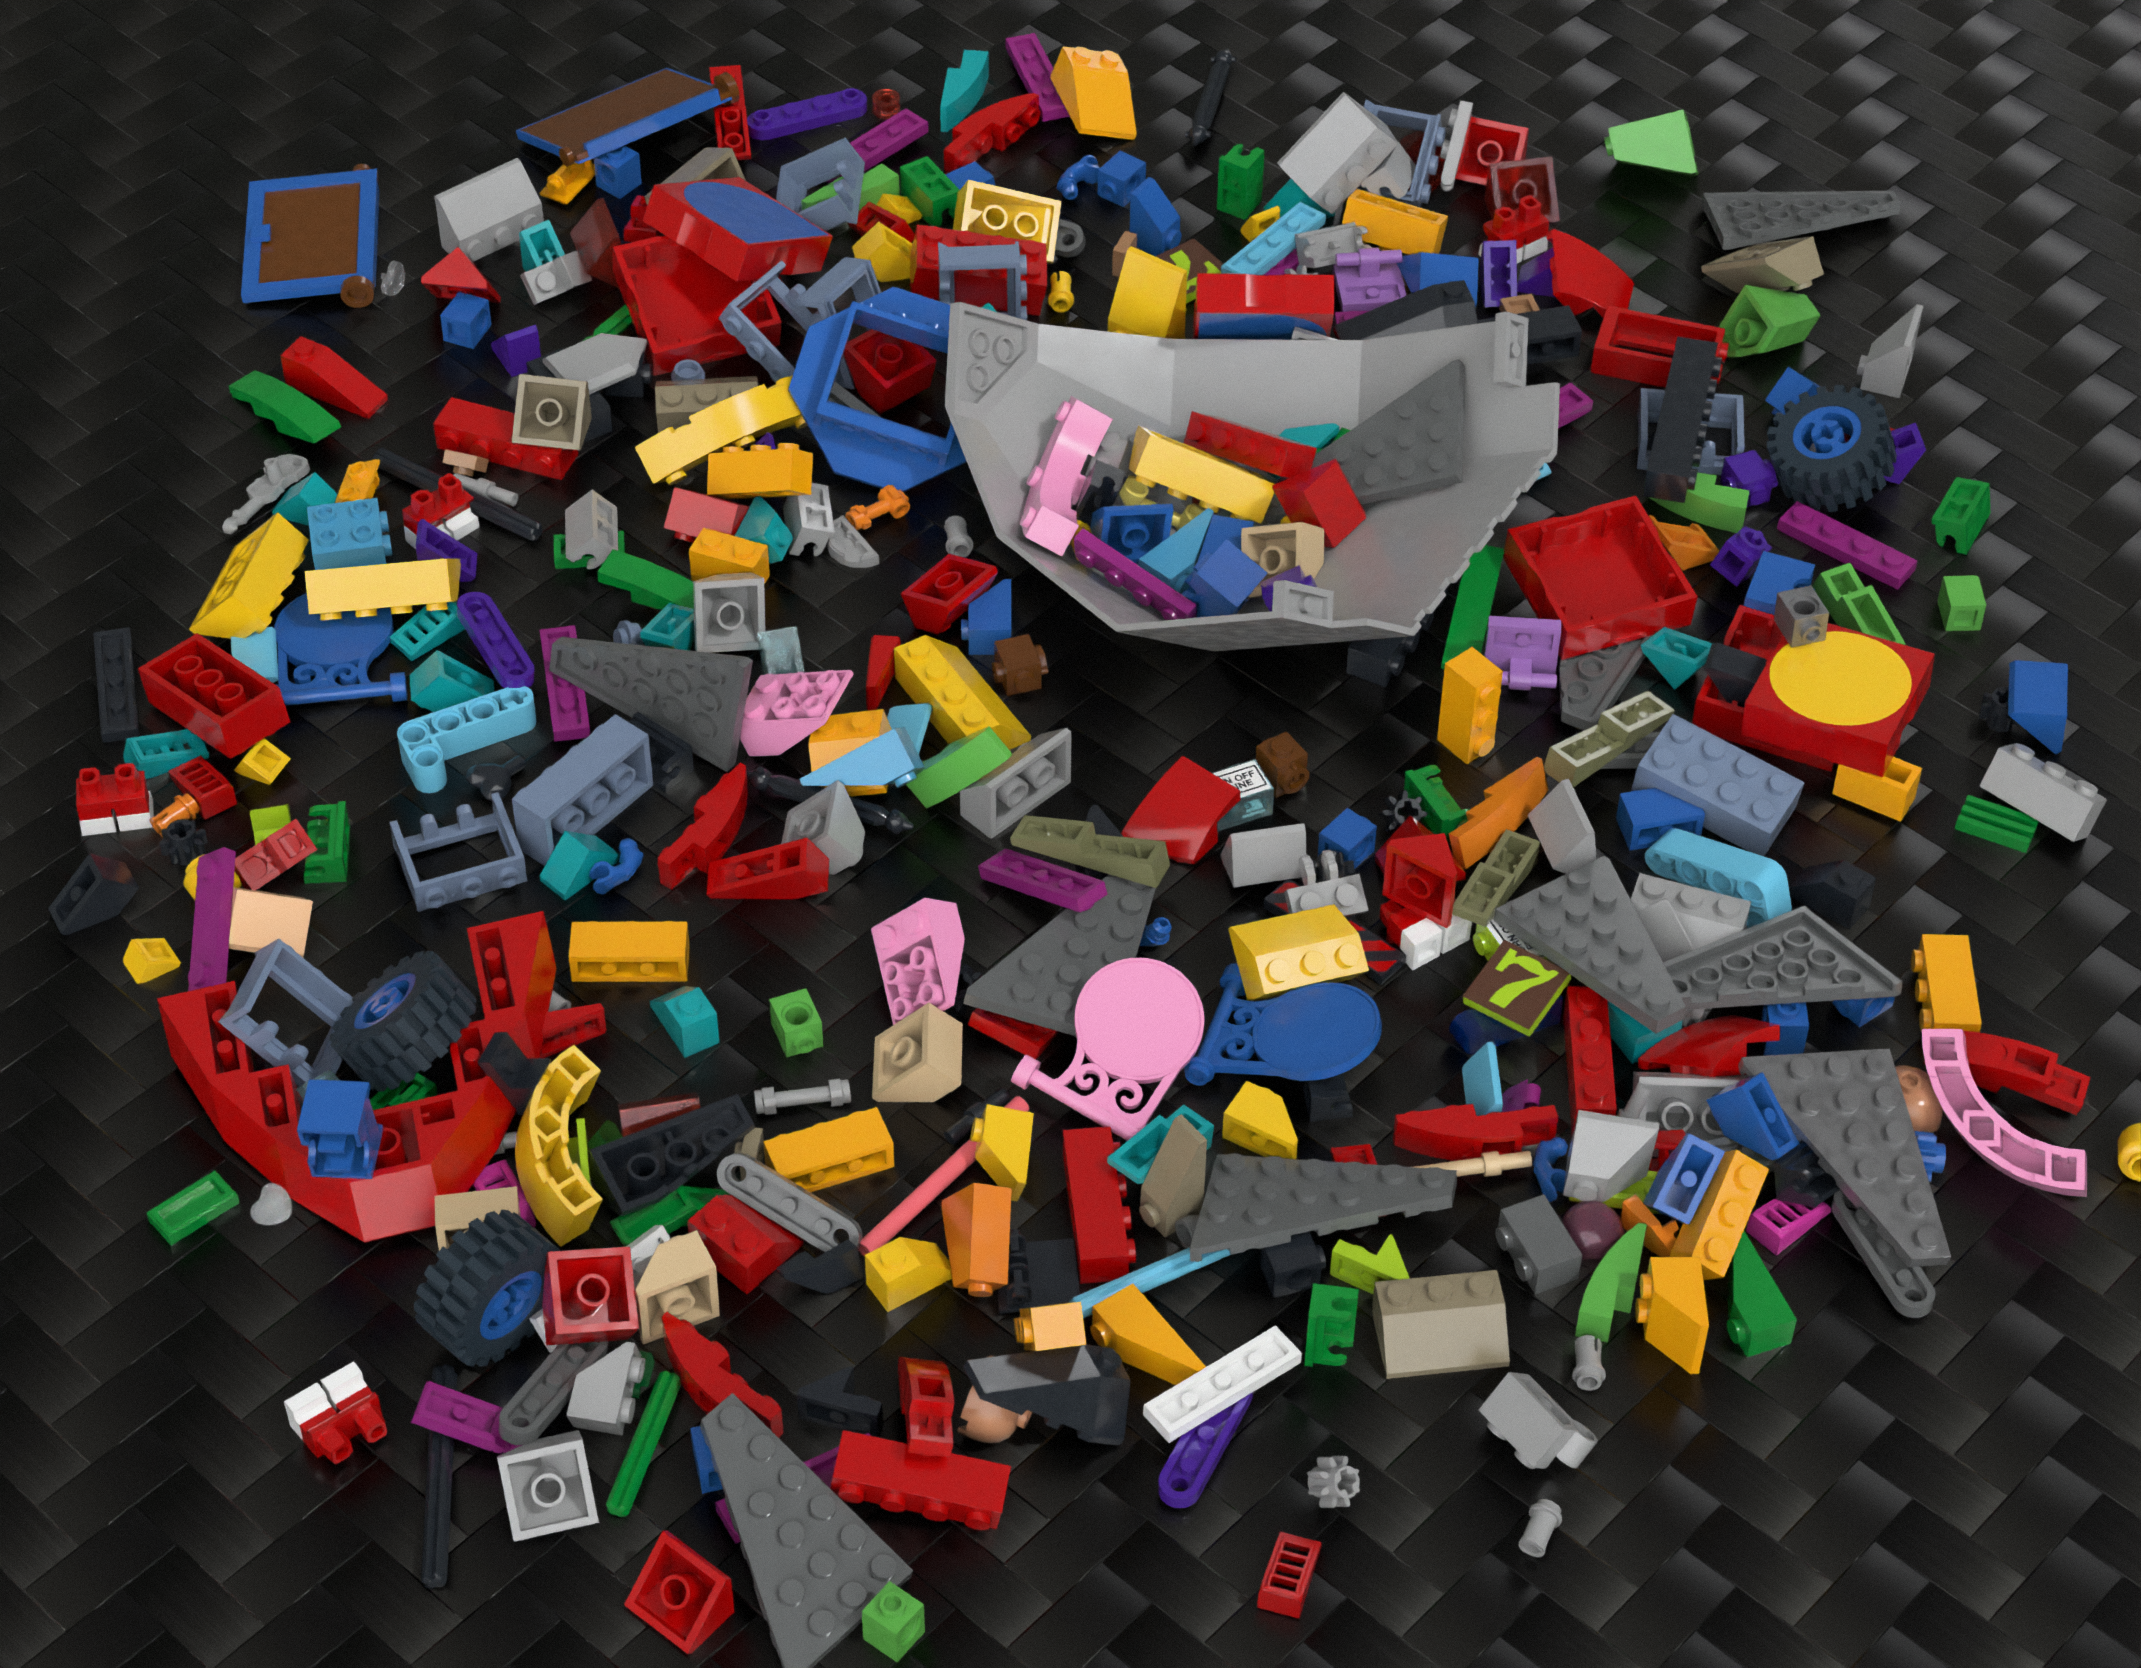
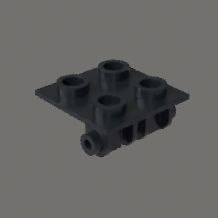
M1010 1229L1008 1285L997 1289L1000 1314L1020 1312L1019 1309L1068 1303L1073 1297L1080 1295L1074 1239L1026 1242V1238L1021 1234L1020 1230Z

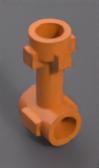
M887 485L879 492L878 502L864 507L863 504L860 506L855 505L846 512L845 517L856 530L862 528L865 530L871 527L872 519L887 512H890L894 518L903 517L910 509L909 498L902 490H897L893 485Z

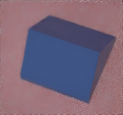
M1419 252L1402 256V263H1397L1411 293L1435 284L1464 280L1476 307L1479 258Z
M2015 660L2009 663L2008 715L2056 755L2062 752L2067 719L2068 664Z

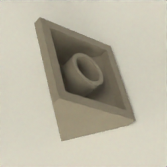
M519 374L512 443L581 451L592 419L588 382Z

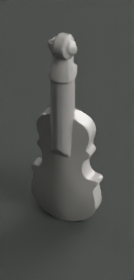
M285 454L265 460V467L263 468L265 475L255 479V482L246 488L250 500L239 510H234L232 517L224 521L222 526L224 533L233 534L239 525L246 524L265 504L275 501L289 485L298 482L310 471L307 459L298 455Z

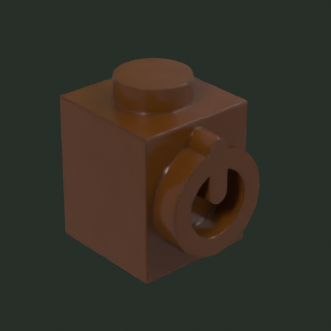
M1029 634L994 641L992 672L995 682L1002 683L1006 695L1010 696L1041 689V676L1049 673L1042 646L1040 644L1033 645Z
M1287 731L1276 737L1268 738L1256 746L1255 762L1271 786L1267 790L1275 798L1286 793H1295L1307 783L1310 776L1307 769L1308 753Z

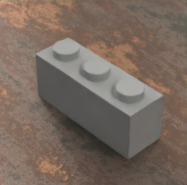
M2015 743L2014 745L1998 748L1980 787L2073 842L2087 838L2107 801L2106 798L2097 794L2098 789L2086 781H2075L2066 776L2067 771L2058 764L2049 761L2044 763L2034 757L2035 752L2025 745Z

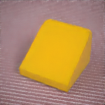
M885 193L881 195L877 206L906 220L908 224L920 220L922 217L921 212L908 197Z
M1275 206L1251 216L1240 229L1241 234L1249 242L1253 241L1280 219V207Z
M264 738L254 744L234 771L242 776L270 785L291 758Z
M165 938L131 939L123 957L124 965L138 984L148 982L170 972L181 964Z

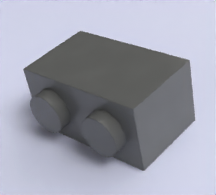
M1544 1194L1501 1209L1499 1225L1495 1230L1497 1242L1503 1251L1508 1250L1514 1260L1517 1275L1523 1282L1527 1281L1534 1294L1579 1278L1582 1253Z

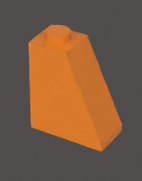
M972 1183L942 1200V1215L953 1287L968 1289V1294L971 1296L988 1297L993 1294V1291L1008 1285L1012 1188Z

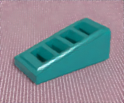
M457 601L447 602L448 609L426 611L425 606L390 636V643L413 661L462 632L465 628L457 617ZM425 629L428 633L424 634L422 631ZM414 637L418 642L414 644L409 638Z
M187 729L126 738L123 758L125 764L133 763L137 771L144 770L146 779H150L167 773L169 770L200 755L207 759L209 751L203 740ZM187 743L190 749L185 750L183 744Z

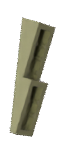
M1649 691L1635 696L1602 712L1597 725L1551 746L1544 764V771L1559 783L1569 778L1572 786L1575 787L1668 721L1675 710Z
M1024 815L1010 837L1013 846L1153 888L1158 887L1170 867L1165 841L1098 835L1095 833L1093 822Z
M1506 829L1486 862L1478 864L1455 900L1452 915L1486 927L1494 918L1495 909L1506 903L1536 866L1541 845L1540 841Z

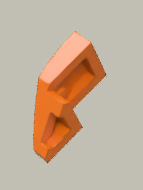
M1636 1194L1623 1201L1621 1225L1629 1231L1638 1223L1647 1224L1643 1245L1660 1257H1669L1677 1239V1231L1680 1230L1676 1220L1673 1219L1661 1225Z

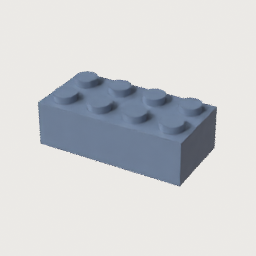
M615 714L604 724L599 725L581 743L573 746L553 766L547 767L527 787L520 789L515 797L512 798L517 840L522 852L545 866L564 831L594 835L653 786L648 734Z
M1672 714L1638 764L1632 790L1657 788L1700 807L1705 813L1703 828L1749 852L1765 856L1795 810L1805 782Z

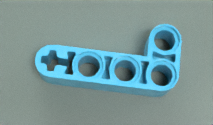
M526 686L520 688L507 687L403 723L397 731L401 760L414 786L423 793L437 792L443 789L447 783L445 760L532 730L537 722L532 691Z
M1676 828L1669 829L1645 852L1646 864L1659 876L1689 886L1751 901L1746 928L1792 911L1786 872L1779 863L1770 858Z

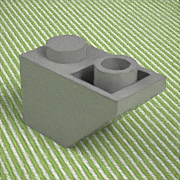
M624 1343L576 1375L566 1414L573 1427L622 1436L625 1423L630 1424L632 1422L635 1412V1398H631L634 1384L642 1381L645 1369V1359L641 1358L635 1343Z

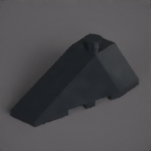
M1460 280L1428 286L1334 325L1333 331L1337 340H1367L1478 324L1473 297L1465 281Z
M738 1094L590 1149L591 1178L606 1207L621 1216H625L662 1201L752 1131L754 1123Z
M1078 1345L968 1360L963 1365L979 1398L1020 1415L1029 1410L1043 1417L1047 1426L1057 1429L1061 1424L1076 1429L1077 1437L1088 1442L1120 1445L1124 1440L1131 1380L1122 1365L1121 1357L1113 1348Z

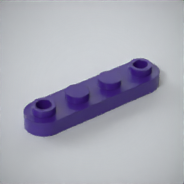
M848 88L827 95H819L798 102H790L782 106L758 110L747 118L749 136L756 140H769L861 117L867 112V96L858 89Z
M468 592L460 596L457 600V617L498 683L503 688L531 687L534 683V665L491 597L481 592Z
M1253 1392L1181 1435L1159 1475L1158 1493L1165 1504L1174 1508H1186L1193 1505L1199 1499L1253 1398ZM1183 1488L1186 1491L1178 1492L1174 1491L1173 1489Z

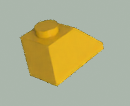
M877 222L852 246L855 258L871 261L878 281L888 282L910 279V254L913 244L882 223Z
M1246 1081L1224 1112L1222 1138L1263 1157L1278 1156L1284 1159H1296L1298 1139L1282 1097L1268 1088L1259 1087Z
M987 1104L981 1118L975 1117L972 1124L970 1141L976 1142L975 1158L998 1186L1012 1188L1011 1200L1018 1202L1026 1185L1034 1113Z
M899 1237L865 1255L866 1284L887 1312L952 1279L950 1261L936 1243Z

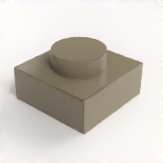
M754 1127L752 1131L745 1135L743 1142H737L734 1154L746 1153L763 1162V1128ZM740 1166L741 1180H744L746 1170Z

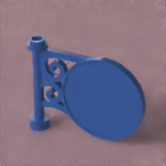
M306 593L291 601L280 612L274 629L276 630V645L278 648V687H280L285 706L392 695L393 702L408 701L405 672L390 673V681L371 682L367 676L370 663L386 649L390 643V636L393 635V619L389 608H378L377 616L356 617L355 611L342 612V619L320 621V614H309ZM288 661L297 666L293 672L295 684L288 679ZM310 676H315V678L311 681ZM340 676L342 685L335 682L336 677Z
M1229 964L1225 967L1219 983L1224 991L1197 1056L1193 1057L1184 1067L1186 1079L1198 1086L1210 1082L1215 1073L1280 1076L1298 1081H1313L1334 1077L1360 1064L1374 1050L1382 1032L1379 1010L1374 1000L1367 993L1354 986L1342 983L1310 984L1293 989L1280 997L1263 1001L1238 999V997L1244 996L1246 993L1238 964ZM1232 1011H1235L1234 1020L1236 1025L1228 1023ZM1236 1045H1243L1244 1047L1237 1050ZM1227 1051L1229 1059L1222 1057L1223 1052ZM1256 1052L1259 1061H1246Z

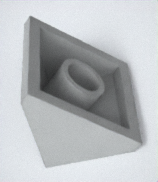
M1569 778L1562 780L1528 814V817L1552 868L1567 874L1596 860L1595 831Z
M1301 823L1230 834L1222 850L1221 859L1233 887L1302 877L1299 856L1307 855L1305 824Z

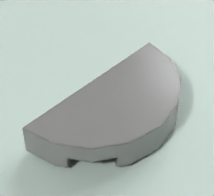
M844 515L833 521L835 534L827 542V549L833 559L840 564L852 568H867L879 565V555Z

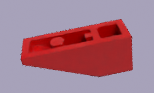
M300 336L280 355L285 383L302 393L366 419H369L388 400L385 392L327 346Z
M803 838L709 862L707 896L715 899H799L827 892L829 858L808 838Z

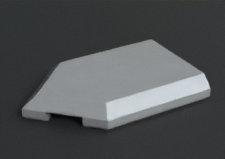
M601 333L543 358V363L556 378L587 381L590 395L635 375L639 367L641 354L645 351L647 339Z

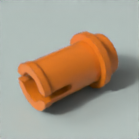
M189 794L177 795L174 797V803L149 819L152 827L158 834L162 829H167L168 825L173 821L180 819L192 821L196 818V813L200 809L196 801Z

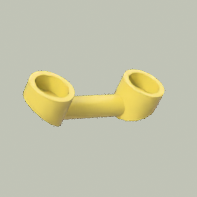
M1128 476L1119 493L1125 506L1158 504L1145 498L1149 492L1146 485L1137 482L1135 476ZM1190 504L1182 514L1173 511L1171 525L1175 526V529L1178 531L1205 511V509L1199 505Z

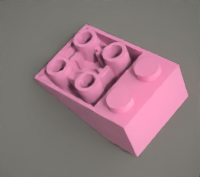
M852 670L760 675L746 699L740 741L750 757L781 755L826 724L853 676Z
M923 898L871 928L893 1025L927 1003H931L942 1011L954 1006L965 940L956 903Z

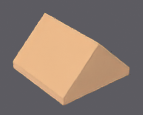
M233 887L229 949L256 952L273 941L281 939L303 957L313 901L302 897Z

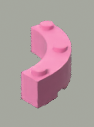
M1071 396L1068 402L1064 400L1055 414V419L1058 420V423L1049 439L1039 465L1033 468L1027 479L1026 484L1031 487L1024 513L1020 520V525L1026 538L1060 556H1063L1079 527L1076 518L1077 512L1072 507L1076 505L1086 478L1080 474L1088 454L1093 457L1095 456L1113 420L1106 414Z
M1922 1029L1924 1059L1933 1090L1947 1118L1970 1148L1987 1163L2023 1184L2061 1195L2087 1197V1156L2085 1150L2069 1149L2034 1140L2013 1128L1997 1114L1978 1090L1969 1068L1966 1037L1963 1030Z

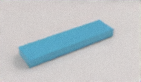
M1299 202L1221 266V274L1264 275L1296 248L1294 234L1321 228L1326 222V214Z

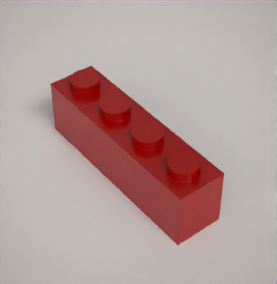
M453 397L449 399L433 423L438 449L489 459L488 462L558 480L563 479L578 456V450L512 443L515 413Z
M1194 411L1191 412L1183 442L1199 450L1287 478L1310 470L1317 450L1316 447L1221 417Z
M1567 986L1563 1013L1572 1135L1578 1110L1616 1116L1617 1110L1608 1000L1586 986Z
M1111 1126L1063 1130V1162L1080 1284L1115 1280L1129 1274V1263H1136L1134 1238L1127 1239L1126 1230H1131L1129 1206H1122L1121 1198H1126L1127 1196L1125 1175L1117 1174V1169L1107 1163L1108 1157L1121 1147L1120 1142H1113Z
M843 1430L830 1489L841 1500L848 1503L866 1501L880 1504L883 1509L890 1512L908 1510L922 1513L925 1518L933 1521L951 1519L964 1522L967 1527L975 1530L997 1529L1003 1510L1011 1466L951 1453V1457H928L917 1453H908L906 1443Z

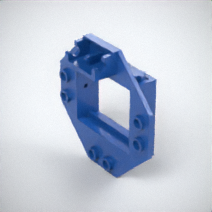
M892 287L862 302L852 301L849 308L808 327L788 391L834 474L880 489L887 485H893L897 490H902L904 493L967 462L952 423L950 424L947 437L943 438L828 401L853 323L948 354L949 304Z

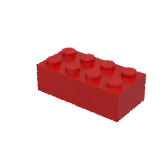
M917 224L910 254V292L939 301L938 242L948 247L1013 245L1015 241H1019L1020 255L1026 254L1027 275H1021V280H1026L1027 300L1021 301V306H1026L1027 314L1040 316L1047 289L1046 243ZM1007 268L954 270L955 303L962 302L977 307H982L989 303L993 305L995 310L1007 311Z
M198 633L138 668L150 704L230 759L242 754L252 745L267 736L273 735L278 729L290 723L280 687Z

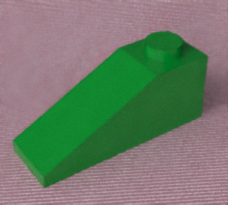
M1743 1231L1728 1267L1727 1330L1731 1340L1735 1344L1738 1343L1746 1357H1750L1791 1344L1797 1319L1747 1234Z

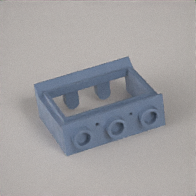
M1366 99L1364 108L1386 125L1425 132L1410 191H1407L1403 197L1397 199L1388 187L1380 188L1381 194L1387 198L1421 208L1423 203L1428 204L1431 185L1428 184L1430 175L1436 174L1439 156H1435L1437 146H1443L1446 135V128L1441 125V114L1434 116L1375 105ZM1359 185L1356 188L1369 192L1366 186L1362 187L1361 185Z
M845 137L781 166L776 200L824 231H828L846 222L857 224L865 162ZM836 176H843L844 179L834 183V189L838 195L802 210L801 200L806 198L807 189Z
M1015 241L1013 245L948 247L938 242L940 302L949 305L955 303L954 270L1007 268V312L998 313L1027 320L1026 306H1021V301L1027 300L1026 280H1021V275H1027L1026 254L1020 255L1019 241Z
M844 257L796 299L798 306L818 308L822 319H815L809 326L837 314L833 302L850 287H852L858 303L881 293L870 260ZM843 355L835 382L843 388L855 389L853 378Z
M780 261L729 303L718 318L723 323L726 331L735 336L746 348L748 354L769 372L770 377L775 383L781 378L792 376L795 368L741 310L768 289L806 331H808L809 324L815 319H822L819 310L812 314L806 307L798 306L796 299L806 291L803 285L797 284L789 290L778 278L786 266L783 261Z
M1641 388L1637 413V469L1647 470L1651 450H1647L1648 423H1658L1665 390ZM1715 393L1714 400L1707 399V401L1713 402L1709 422L1703 421L1702 423L1708 424V427L1731 429V456L1744 453L1743 395ZM1705 441L1702 444L1703 450L1700 466H1693L1692 469H1697L1699 473L1721 475L1724 458L1729 456L1715 455V443L1713 441Z
M499 792L491 794L493 814L474 819L470 805L463 804L456 809L458 823L438 828L432 814H426L420 818L421 833L403 838L397 820L389 822L393 847L398 855L418 912L430 908H438L444 904L462 899L474 898L483 893L501 888H509L527 881L524 855ZM498 831L508 858L426 881H419L410 857L411 854Z
M277 939L256 951V957L229 1010L218 1022L272 1066L278 1067L289 1064L295 1084L306 1092L309 1080H332L343 1059L330 1045L332 1043L330 1041V1034L335 1032L332 1029L334 1023L342 1019L340 1013L345 1007L351 1006L354 1001L350 994L334 984L323 972L296 953L291 946L285 944L281 939ZM268 976L331 1026L312 1067L305 1062L309 1053L306 1047L295 1045L288 1048L275 1038L279 1030L276 1023L265 1021L259 1025L246 1015L251 1011Z

